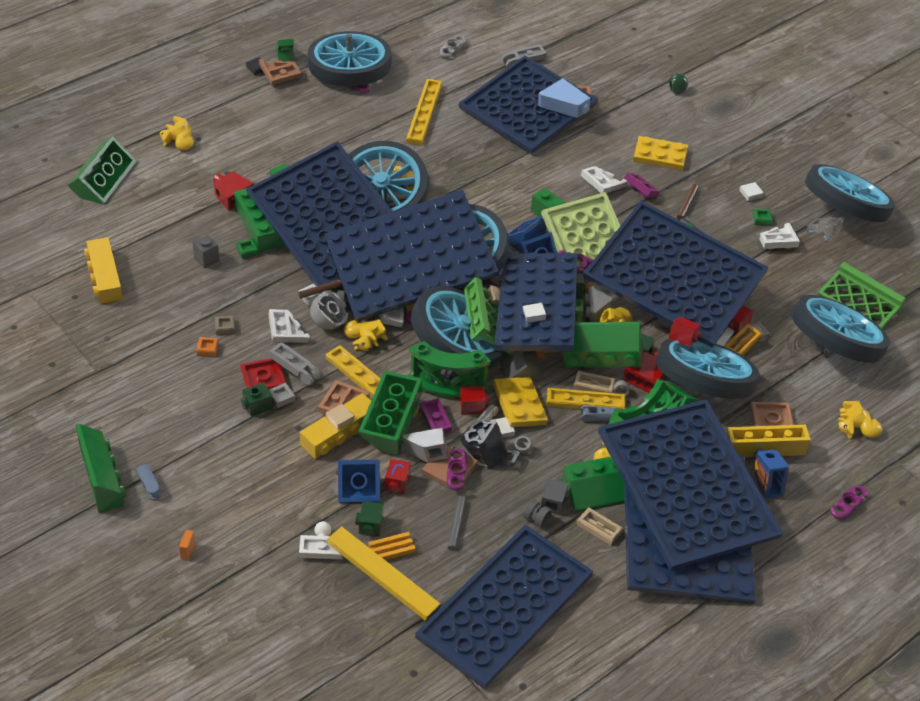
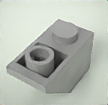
M588 286V293L584 294V305H587L585 317L589 318V322L600 321L603 312L611 308V292L600 286Z
M443 428L403 435L407 453L426 462L448 459Z

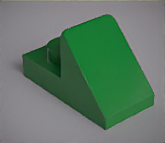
M294 39L277 40L275 50L278 61L294 60Z

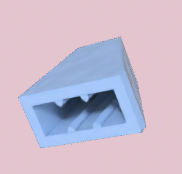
M562 78L539 93L538 106L578 118L589 111L590 97Z

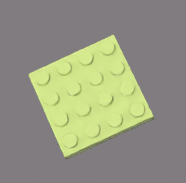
M606 192L544 209L541 212L548 231L552 232L557 252L565 250L566 253H581L591 259L596 258L620 227ZM578 259L577 263L579 267L583 266V262Z

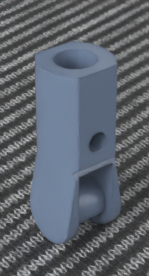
M584 405L581 407V412L583 413L581 420L584 422H609L614 409L617 408Z
M143 464L136 469L148 497L151 500H158L161 497L159 485L149 465Z

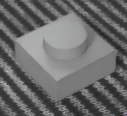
M286 383L269 389L272 401L277 408L295 401V395Z

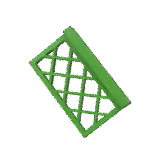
M845 262L839 266V270L817 294L818 296L827 297L841 302V299H850L851 304L847 306L855 310L865 308L866 314L864 315L870 319L881 317L882 322L879 326L882 329L896 313H900L906 299ZM839 278L846 282V284L837 285L836 280ZM851 288H856L861 293L852 294ZM838 289H847L848 294L839 295ZM827 290H835L836 295L829 296L825 292ZM866 297H872L877 302L867 303ZM853 298H863L864 303L854 304ZM887 306L890 309H892V311L883 312L882 307ZM878 307L879 313H870L869 308Z
M475 277L464 287L467 313L471 319L469 324L471 340L478 343L483 339L495 346L499 306L491 303L488 290L482 286V280ZM505 351V352H507V353H509V354H512V353L515 352V351Z

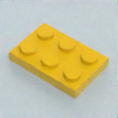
M639 136L633 162L683 171L688 145Z
M531 377L494 379L493 387L509 427L547 425L548 418Z

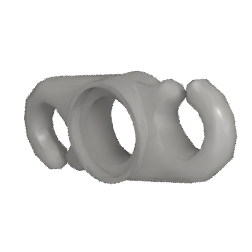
M456 35L455 38L447 40L446 44L440 49V55L448 58L458 53L466 43V37Z

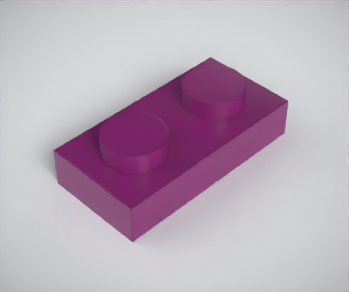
M627 172L624 177L631 187L641 191L640 194L646 198L658 197L660 191L637 173Z
M439 398L420 403L421 412L430 430L443 428L444 434L452 432V425Z

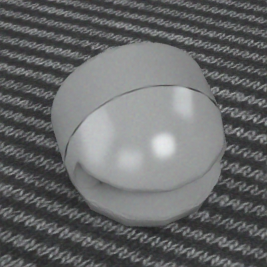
M619 380L614 384V393L625 394V396L629 394L627 382Z
M520 436L515 440V449L521 454H526L530 450L531 441L528 437Z

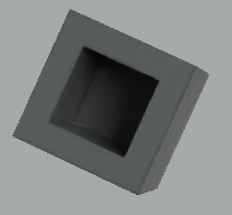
M209 235L193 242L194 258L204 268L220 261L218 244Z
M548 479L542 496L541 506L552 509L553 514L561 515L568 484Z

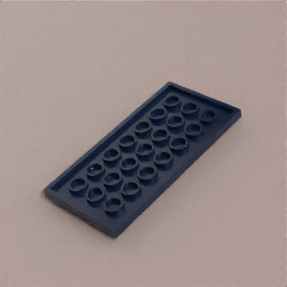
M510 253L502 271L495 351H574L578 253ZM542 303L546 313V320L527 323L523 306Z
M524 525L415 633V638L485 689L592 577L593 570L527 525Z

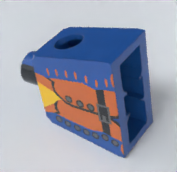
M760 449L756 451L754 476L764 498L784 496L789 465L777 450L765 451Z

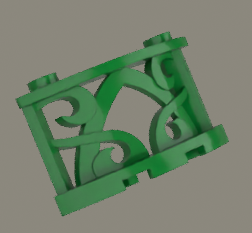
M425 341L409 348L411 371L407 376L422 379V392L426 393L428 391L436 394L438 398L453 400V397H460L461 387L484 386L485 394L488 393L489 387L486 384L490 359L480 349L461 354L448 353L435 349ZM441 369L452 370L460 376L452 380L443 379L436 371Z
M657 379L654 387L643 399L644 402L638 407L634 405L627 409H614L608 424L700 400L678 388L672 382Z

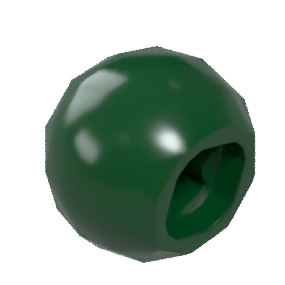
M676 73L672 75L669 79L670 90L678 94L684 92L688 86V79L683 74Z

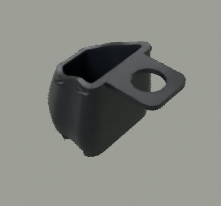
M484 419L479 420L468 426L466 432L461 436V443L472 455V458L483 463L487 468H493L495 464L513 466L520 456L519 451L505 449L503 436L496 420L486 422ZM506 455H514L510 461H503Z

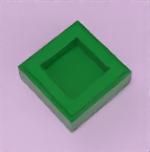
M753 209L754 225H772L773 220L770 209Z
M253 239L236 243L241 259L259 255V249Z

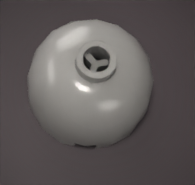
M324 291L312 301L310 315L314 323L325 330L336 329L348 319V312L346 313L344 309L347 306L336 293H326Z

